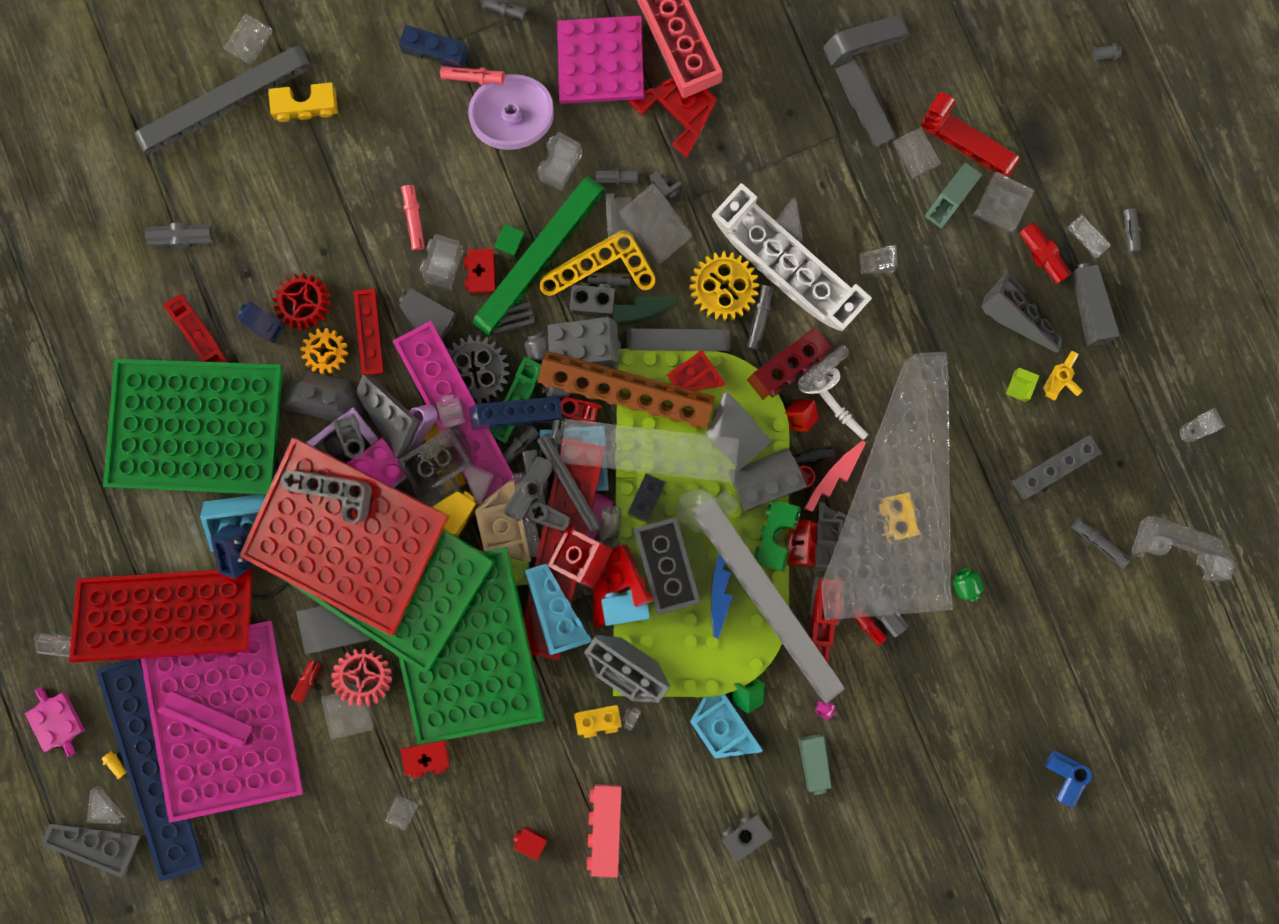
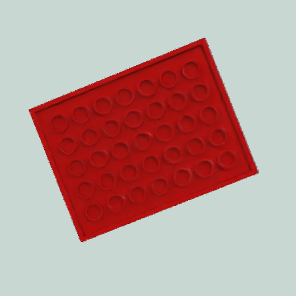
M294 437L287 448L239 557L393 636L442 534L449 515ZM304 470L366 481L371 487L368 516L359 523H346L342 518L343 500L286 490L281 484L282 475L287 471ZM293 478V481H295L296 483L303 482V480H296ZM315 478L313 480V487L317 489L319 482ZM335 482L334 490L338 493L340 491V485L337 482ZM357 485L355 487V494L359 497L361 495V488ZM353 508L352 516L355 519L358 517V511L356 508Z

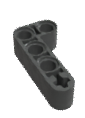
M899 14L841 31L835 34L823 49L831 67L834 68L846 63L853 55L902 41L910 33L902 15Z
M304 470L287 471L282 475L281 484L286 490L343 500L342 518L346 523H359L368 516L371 487L366 481ZM293 478L296 480H303V482L296 483L295 481H293ZM315 478L319 482L317 489L313 487V480ZM335 482H337L340 485V491L338 493L334 490ZM357 485L361 488V495L359 497L355 494V487ZM353 508H356L358 511L356 519L352 516Z

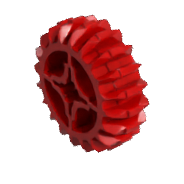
M295 273L293 274L294 280L287 276L285 280L288 283L284 285L282 282H279V286L282 289H275L274 292L279 297L273 298V302L279 304L273 306V309L279 311L276 316L279 319L283 318L282 323L284 325L289 323L291 329H294L297 325V329L302 331L305 325L306 329L310 330L311 323L317 327L319 324L316 320L325 321L322 314H329L330 312L325 306H331V302L326 300L331 297V294L325 292L328 287L321 285V279L315 280V276L312 274L307 279L306 273H302L299 279V276ZM304 286L298 293H291L295 288ZM312 288L318 294V304L310 299ZM304 298L309 304L305 303L301 306L296 300ZM286 300H290L293 303L292 310L294 312L292 316L289 315L286 309ZM313 310V312L310 315L299 318L300 316H303L305 311Z

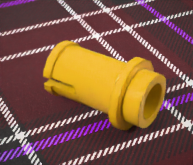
M110 751L102 758L103 765H107L117 779H120L127 773L125 765L117 757V752Z

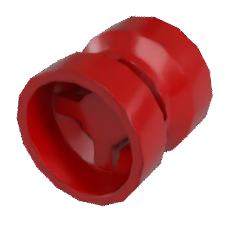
M802 466L799 469L807 486L805 489H807L814 483L815 473L810 467Z

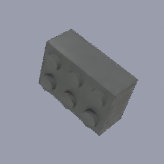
M610 317L548 325L549 351L602 366L619 364L617 322Z

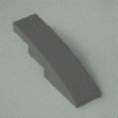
M855 59L836 68L835 71L852 108H855L863 127H866L873 145L877 147L894 138L895 135Z

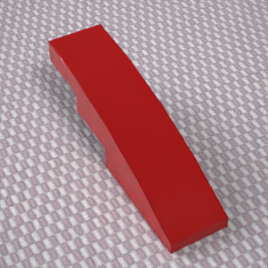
M819 579L808 636L826 662L829 663L830 646L833 647L835 625H838L842 581Z

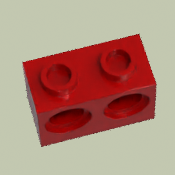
M798 520L796 530L788 529L787 549L790 553L787 564L793 567H815L816 523L810 520Z

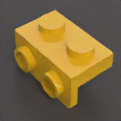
M617 705L575 713L578 735H583L584 738L597 736L596 732L605 730V734L618 732V727H622Z

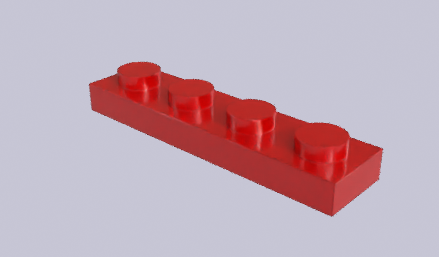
M376 290L353 291L362 376L384 374Z

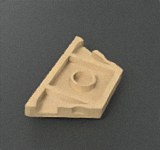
M510 480L475 508L483 550L487 551L507 546L510 558L513 557L531 562L522 519L517 522L506 516L503 511L515 492L514 481Z

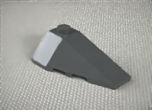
M1006 272L984 297L981 305L983 311L996 322L1057 353L1060 351L1063 339L1048 319L1040 317L1037 310L1038 306L1035 302L1030 304L1024 296L1026 290Z

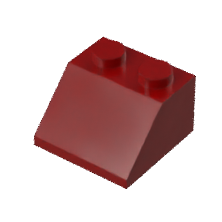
M567 527L548 567L594 589L613 549Z

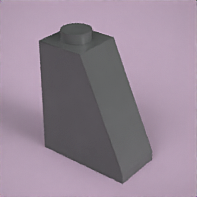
M411 288L408 292L405 291L399 300V303H401L399 307L415 329L432 321L442 341L457 317L451 310Z

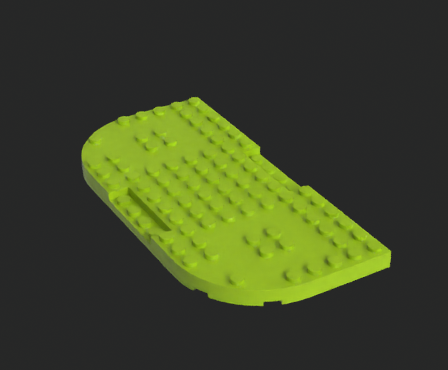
M619 349L617 370L672 384L666 374L699 351ZM719 351L703 352L726 385L694 390L715 396L707 428H696L689 423L682 421L674 422L667 417L652 416L648 412L630 410L626 406L617 404L615 547L621 544L628 545L638 566L636 569L640 578H644L646 582L644 587L647 593H651L634 528L677 517L700 599L699 604L659 615L656 613L654 602L651 601L647 604L650 619L614 625V637L623 638L659 663L670 684L663 697H712L735 691L737 688L734 683H740L745 686L757 678L771 664L782 645L780 639L726 562L723 570L729 571L731 574L724 593L732 596L720 636L719 638L713 637L711 588L719 552L693 516L692 510L711 497L754 557L756 548L761 546L760 532L762 526L767 524V507L772 505V502L743 512L728 475V471L736 468L724 453L720 452L705 435L713 421L715 410L718 409L722 400L723 392L727 391L772 441L747 464L788 448L790 450L789 423L779 394L773 398L768 396L762 400L747 381L758 369L736 356ZM621 389L624 393H631L627 389ZM642 395L645 399H651L649 395ZM668 400L663 401L667 405L673 404L671 401ZM690 406L684 407L686 410H689V411L694 410V409H693L692 407H690ZM646 473L666 482L647 524L627 515ZM789 495L775 501L789 504ZM788 528L782 529L777 533L775 540L778 547L787 549ZM786 564L784 572L761 567L789 607L788 564ZM631 589L620 593L619 596L628 595L627 591ZM613 688V696H624Z

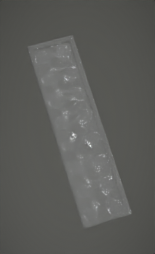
M565 419L561 459L567 464L734 483L739 439Z

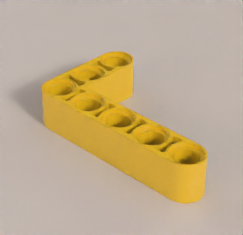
M622 230L545 273L540 281V289L545 295H554L619 257L622 258L640 289H651L655 284V275L633 235L626 230ZM622 237H627L630 243L627 246H621L618 244V240ZM602 248H609L611 250V254L607 257L601 256L599 252ZM631 256L640 257V262L636 265L629 262ZM589 258L593 264L590 267H583L581 261ZM566 269H571L574 275L571 278H566L562 272ZM643 274L651 276V280L647 283L641 282L639 278ZM546 280H553L556 285L553 288H547L544 282Z

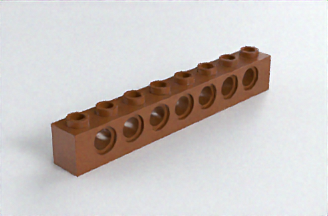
M546 351L538 377V383H542L549 388L557 387L564 389L568 393H579L590 399L597 398L612 405H623L630 410H641L648 412L652 416L667 417L674 422L682 421L696 428H707L715 396L551 351ZM558 372H564L567 376H561ZM584 377L588 382H583L579 378ZM606 383L609 385V387L604 388L600 384ZM621 389H627L631 393H624ZM642 395H649L651 399H645ZM668 400L671 401L673 404L667 405L663 401ZM690 406V407H692L694 410L689 411V410H686L684 407Z

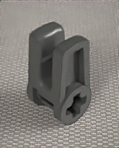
M534 503L528 510V515L534 522L561 531H565L570 525V516L544 503ZM542 507L541 511L544 512V516L536 518L535 509Z

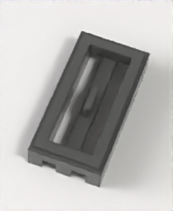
M530 302L508 308L505 313H514L525 309L528 310L527 312L505 317L504 320L500 319L501 323H506L529 316V320L493 329L494 335L536 324Z

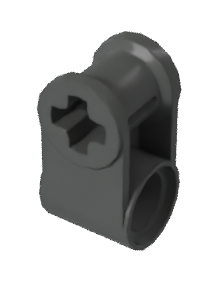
M355 413L351 414V417L339 421L337 419L333 420L345 454L350 458L361 456L364 451L365 442ZM357 442L361 448L358 451H352L349 449L348 444Z

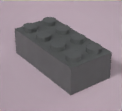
M677 517L634 528L657 615L699 604L700 599Z

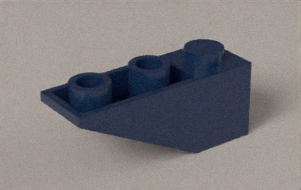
M251 301L244 304L238 312V320L273 344L285 326Z

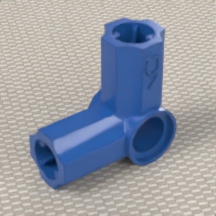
M1053 750L1045 767L1066 778L1056 799L1074 809L1086 784L1091 780V771L1083 764ZM1078 769H1084L1085 776L1081 780H1076L1075 772Z

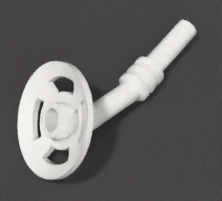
M820 367L804 374L798 382L799 389L808 394L819 393L834 411L835 417H839L838 420H842V424H847L864 440L869 434L851 418V414L848 415L849 412L845 411L844 407H840L828 392V389L835 386L840 380L839 371L833 367ZM814 378L810 384H806L810 379Z

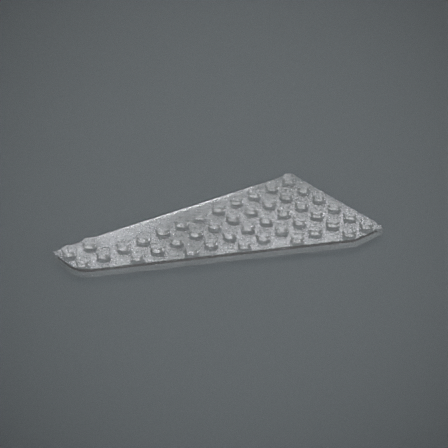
M946 352L917 353L909 357L902 366L822 582L825 620L953 610L950 566L949 383Z

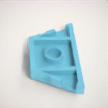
M725 694L703 697L690 722L714 758L760 753L763 751Z

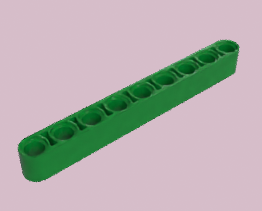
M586 176L479 310L472 324L488 336L494 334L493 329L499 328L502 324L500 319L504 320L510 314L505 313L507 309L513 308L519 303L601 199L606 188L589 176Z

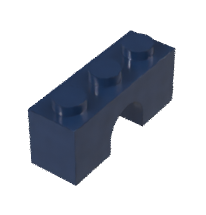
M406 24L399 41L402 53L421 59L423 55L431 56L447 67L463 68L468 54L466 43Z

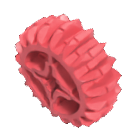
M365 648L362 649V654H358L356 649L353 650V656L346 653V660L339 658L338 662L340 665H335V673H332V679L335 680L332 682V687L337 688L335 694L342 695V702L349 699V706H352L354 701L357 702L358 708L362 706L361 702H365L366 707L370 706L371 700L377 704V696L384 698V691H389L390 686L388 683L392 682V678L388 676L391 674V669L386 668L388 662L382 661L381 654L374 657L375 651L373 650L369 655L366 654ZM359 664L356 670L346 673L349 668ZM366 664L374 667L378 671L379 675L375 674V672L368 671L366 668ZM363 670L364 681H362V685L360 686L359 676L362 674ZM344 681L355 685L357 692L350 690ZM377 683L376 687L372 690L364 692L366 687Z

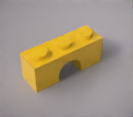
M332 82L312 84L311 96L305 102L295 101L294 93L290 87L268 89L270 113L274 120L279 122H287L291 118L307 120L311 116L326 118L331 117L332 114H338L336 89Z

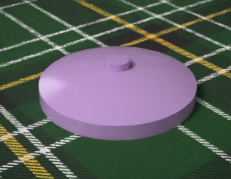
M513 74L505 75L503 85L492 83L482 85L470 101L468 115L472 130L481 141L494 148L513 150L527 147L546 134L553 121L554 108L550 93L540 82L524 75Z

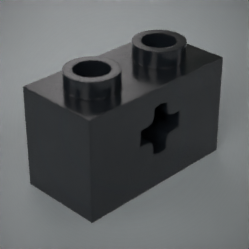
M646 473L627 515L647 524L666 482Z

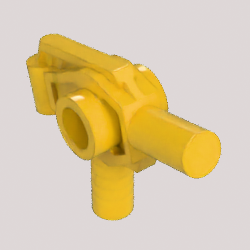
M1071 351L1064 364L1054 367L1043 387L1046 397L1055 401L1064 386L1068 387L1076 396L1083 391L1072 380L1075 374L1072 366L1078 357L1076 352Z

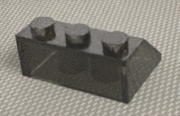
M455 425L448 427L398 460V463L419 498H422L472 466L473 459L469 441L460 426Z

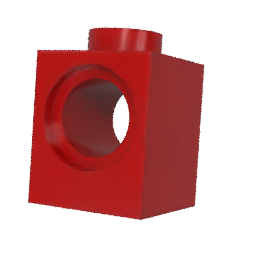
M524 827L523 831L518 829L512 841L516 843L513 849L537 861L548 838Z

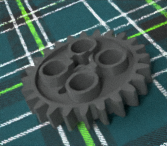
M469 335L468 342L460 338L461 345L453 342L452 344L455 349H447L462 379L467 376L471 378L472 384L468 390L474 401L477 399L478 403L482 404L483 398H485L487 402H491V395L498 398L496 391H504L501 384L509 383L504 379V376L511 375V373L505 371V368L510 366L509 363H504L508 355H500L504 349L502 347L495 349L497 342L494 341L489 345L490 338L486 337L482 342L481 336L477 335L476 341H474L473 337ZM472 351L475 352V365L480 368V371L477 372L480 384L479 389L476 388V375L471 373V369H474L471 356ZM483 352H487L490 356L489 361L485 364H482L479 360ZM463 355L468 357V364L465 367H461L458 363L459 358ZM487 373H490L493 377V381L489 385L483 383V376Z

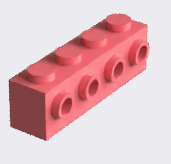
M595 784V789H590V803H594V812H589V825H593V834H588V848H592V857H587V870H591V876L618 877L621 785Z

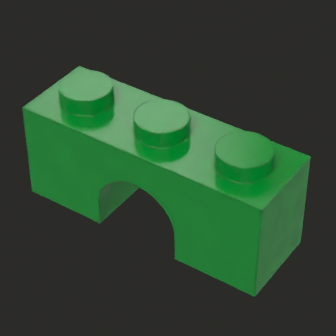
M773 500L772 505H768L766 510L767 524L762 526L760 532L761 546L756 548L754 558L761 567L780 572L785 571L790 551L778 547L775 539L777 533L782 529L796 530L801 512L799 506Z

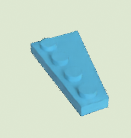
M547 564L524 570L549 655L592 642Z

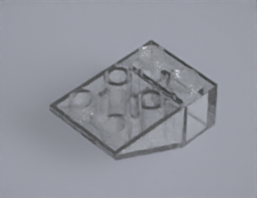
M653 183L620 210L619 217L660 264L693 237L670 203Z

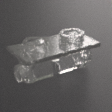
M1083 214L1067 228L1096 259L1111 246L1110 242Z

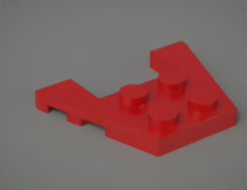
M674 78L664 81L660 86L644 91V99L628 100V103L641 116L658 101L686 128L672 143L673 147L685 158L689 156L717 103V98L707 89L682 98Z
M621 544L613 549L594 587V628H602L606 625L602 599H606L605 594L617 592L620 594L631 589L634 607H642L653 601L651 593H647L644 587L646 585L644 578H640L636 569L638 566L628 545Z

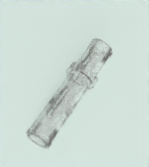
M840 345L819 364L813 365L809 372L799 379V382H801L799 385L803 389L808 390L816 382L822 381L830 370L849 356L847 347Z

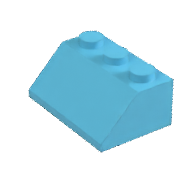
M250 495L203 503L200 517L211 552L214 550L210 537L228 524L245 529L248 537L266 495Z

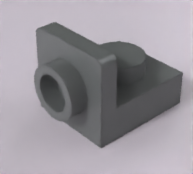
M656 171L650 175L649 182L664 201L669 198L673 200L681 193L682 183L680 181L669 187L670 183L663 174L660 176Z

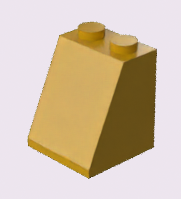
M457 491L432 507L449 515L444 528L460 537L475 515V508L478 506L476 502L478 500L466 491L463 494Z

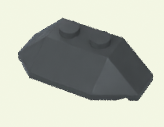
M307 371L281 390V410L328 421L338 419L352 407L356 409L362 418L365 412V407L355 393L356 390L351 381L347 379Z
M596 635L585 651L595 676L631 701H653V703H659L670 687L659 663L621 637Z

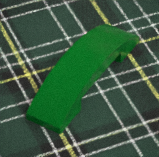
M524 356L504 401L530 399L538 382L541 364ZM516 426L492 428L490 431L494 438L507 443Z

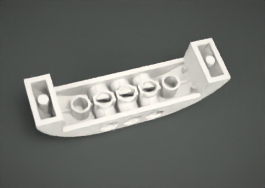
M741 183L712 214L720 230L752 265L795 303L824 324L843 331L872 298L857 284L851 288L764 212L756 204L757 196Z

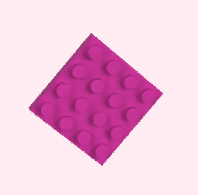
M641 16L557 21L560 104L644 99Z

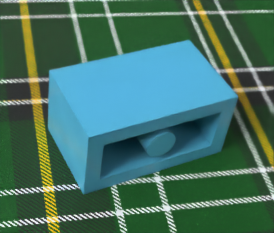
M631 590L627 591L628 595L619 596L618 592L605 594L606 599H602L606 626L650 619L648 605L634 607Z

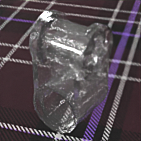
M1213 408L1184 424L1180 429V436L1186 442H1194L1224 428L1225 424L1216 408Z

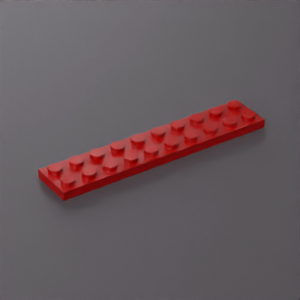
M563 438L559 455L591 510H593L606 447ZM555 472L548 506L570 516L569 528L587 536L588 527ZM544 525L535 567L543 564L548 566L565 531ZM548 567L572 607L577 581ZM529 591L524 624L531 655L560 661L562 652L549 655L532 595Z

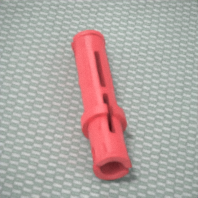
M442 66L440 70L442 80L479 82L480 85L485 83L503 85L505 81L504 71H491L482 67L480 69Z
M410 185L401 187L404 199L403 211L406 212L411 249L413 251L425 249L419 217L420 205L417 203L415 186L411 185L410 187Z

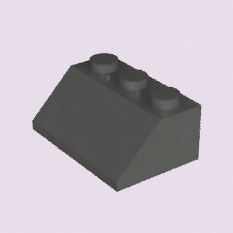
M789 448L746 464L740 470L733 469L728 471L743 512L807 487L799 466Z

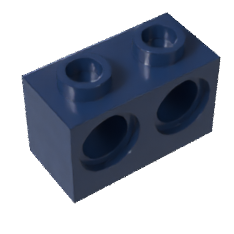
M228 524L210 537L219 574L236 579L253 566V563L239 557L247 540L245 529Z

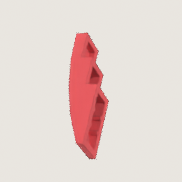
M861 441L826 473L812 492L803 508L804 511L812 513L821 495L829 498L838 480L844 483L848 481L866 442Z

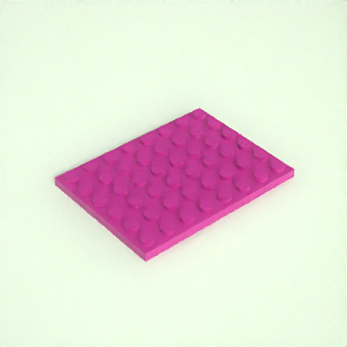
M272 621L250 625L249 652L141 659L169 823L303 794ZM170 691H173L253 726L245 746L240 748L158 712L161 705L165 704Z

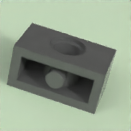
M748 813L740 819L741 824L734 828L732 825L722 832L724 836L720 839L736 863L773 837L757 813L753 815ZM743 830L751 832V838L748 841H741L739 839V834Z

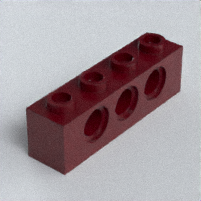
M815 327L756 370L747 381L762 400L768 396L773 398L782 391L781 386L786 384L788 387L797 380V374L801 372L804 375L813 368L811 365L813 362L820 363L828 356L826 352L831 348V345ZM803 351H806L809 354V357L806 356L803 353ZM787 362H790L794 368H791ZM772 373L777 375L779 380L773 378Z

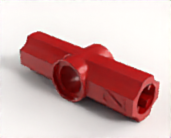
M1035 222L1019 232V235L1031 250V256L1035 263L1045 269L1055 285L1072 274L1059 256L1060 251L1056 244L1045 237Z

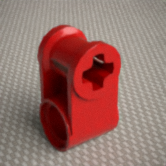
M565 398L561 401L563 418L592 427L597 426L596 419L602 405L574 398ZM567 403L575 406V411L571 414H567L563 410V406ZM592 410L591 416L588 418L589 411Z

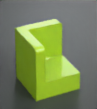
M1018 368L1014 371L1006 394L1027 402L1031 399L1039 375Z

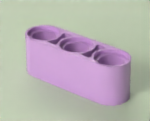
M427 404L410 410V413L419 422L403 458H399L400 460L414 456L419 450L437 419V411L434 406Z

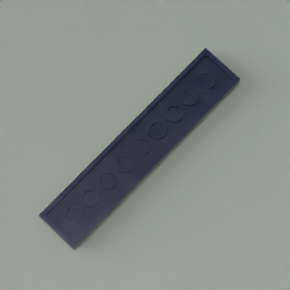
M128 659L96 670L160 882L204 867L190 818L169 823L141 659Z

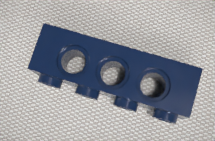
M559 397L475 404L469 409L472 430L553 423V420H560L562 418Z

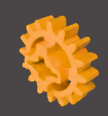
M328 328L324 329V333L316 329V335L309 333L310 340H303L306 347H301L300 350L306 354L302 355L301 358L308 360L305 365L308 368L313 366L312 371L314 373L319 369L321 375H324L326 370L333 374V368L341 370L339 364H346L343 356L349 355L348 352L344 351L348 345L341 343L344 338L342 335L337 337V331L333 330L330 334ZM331 339L337 343L338 348L331 346ZM326 347L329 352H326L323 356L320 352L324 351ZM311 355L318 357V364L313 361Z

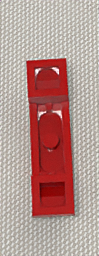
M182 293L163 304L172 320L178 325L200 357L201 362L229 363L202 320Z

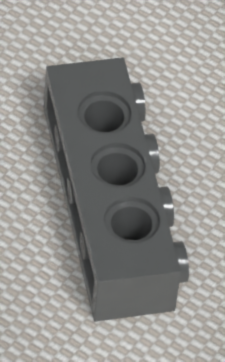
M1088 435L1011 482L1022 500L1029 498L1100 455L1101 451L1091 435Z

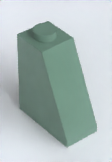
M965 162L934 202L925 217L942 229L982 174Z
M816 734L798 738L807 790L813 792L814 795L827 793L826 789L831 788L824 736Z

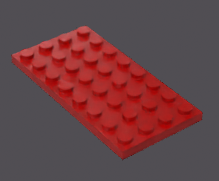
M249 568L236 579L219 574L218 570L78 578L69 661L71 663L249 652L252 568Z

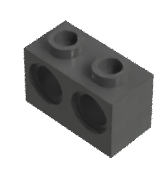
M578 282L577 285H572L570 314L613 318L615 288H611L607 284H599L598 287H593L585 282ZM579 294H585L588 296V299L584 303H579L576 297ZM600 296H607L609 302L601 305L597 302V299Z

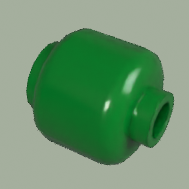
M970 568L958 571L952 581L959 599L968 600V602L978 600L981 597L980 594L985 589L979 573Z

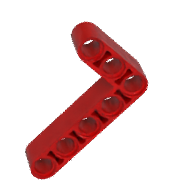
M939 92L921 121V127L998 176L1006 179L1009 178L1020 161L1019 157L951 115L950 111L955 104V100L950 95Z

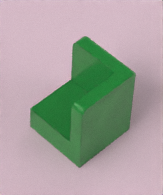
M504 224L495 248L510 254L512 259H516L525 239L524 232Z
M756 678L745 686L740 683H734L737 690L733 691V704L749 714L763 704L765 683Z

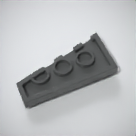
M363 375L355 393L396 458H403L419 420L370 375Z
M51 823L41 845L123 878L126 875L142 835Z

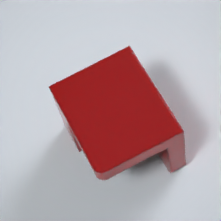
M795 399L786 412H784L788 418L789 431L808 432L819 418L814 400Z

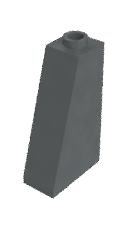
M1090 263L1078 265V268L1072 272L1086 345L1090 347L1107 344L1119 337V331L1099 266H1091Z

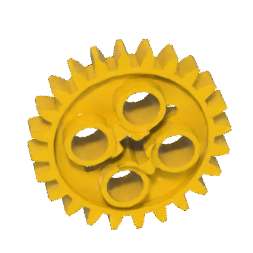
M723 251L721 257L714 253L713 260L706 256V264L701 261L699 262L701 270L694 268L693 272L697 276H691L690 279L696 283L690 285V289L695 290L691 294V298H698L694 305L701 304L700 312L707 310V317H710L713 313L715 314L716 321L719 316H722L724 322H726L729 315L732 320H735L736 313L740 317L743 316L742 309L750 311L748 303L755 304V300L751 297L758 296V292L753 290L759 288L758 283H753V281L757 280L758 275H751L754 267L747 268L749 261L741 263V255L734 259L733 252L729 257H726L725 251ZM725 267L729 270L730 274L722 276L718 270ZM713 273L718 280L711 277L710 274ZM710 282L714 284L715 289L707 291L703 285ZM742 282L745 285V289L742 291L736 290L734 283ZM727 283V284H728V290H727L726 288H724L723 290H721V289H720L721 284L724 285V284ZM732 294H734L735 296H737L739 299H738V300L734 299L733 296H732ZM727 297L730 300V304L723 306L719 303V299Z

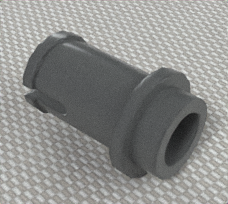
M1113 43L1112 46L1094 47L1093 49L1095 61L1111 58L1117 60L1122 55L1121 45Z

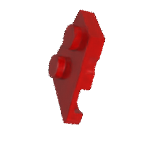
M703 350L666 374L672 385L690 390H701L726 385Z

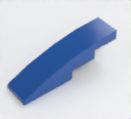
M720 553L717 556L711 588V621L714 638H719L732 599V596L724 593L731 572L723 570L725 560Z

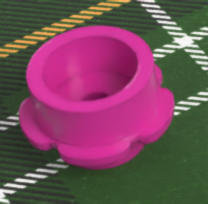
M819 701L817 703L815 711L823 719L830 720L832 716L836 715L835 707L830 702Z

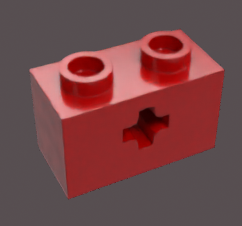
M493 248L467 250L468 256H464V268L468 269V277H465V290H469L471 296L492 295L496 290L495 252ZM482 268L483 272L481 273V276L478 277V269Z
M446 740L400 749L405 776L411 775L412 779L425 776L424 772L433 770V774L446 772V767L451 766ZM424 754L427 757H431L432 761L428 762V765L425 762H421Z

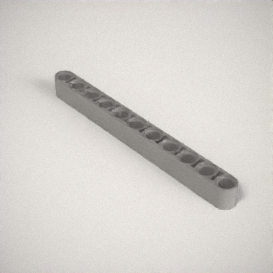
M711 497L707 498L692 510L693 516L819 697L825 703L830 702L844 690L842 683L717 503Z

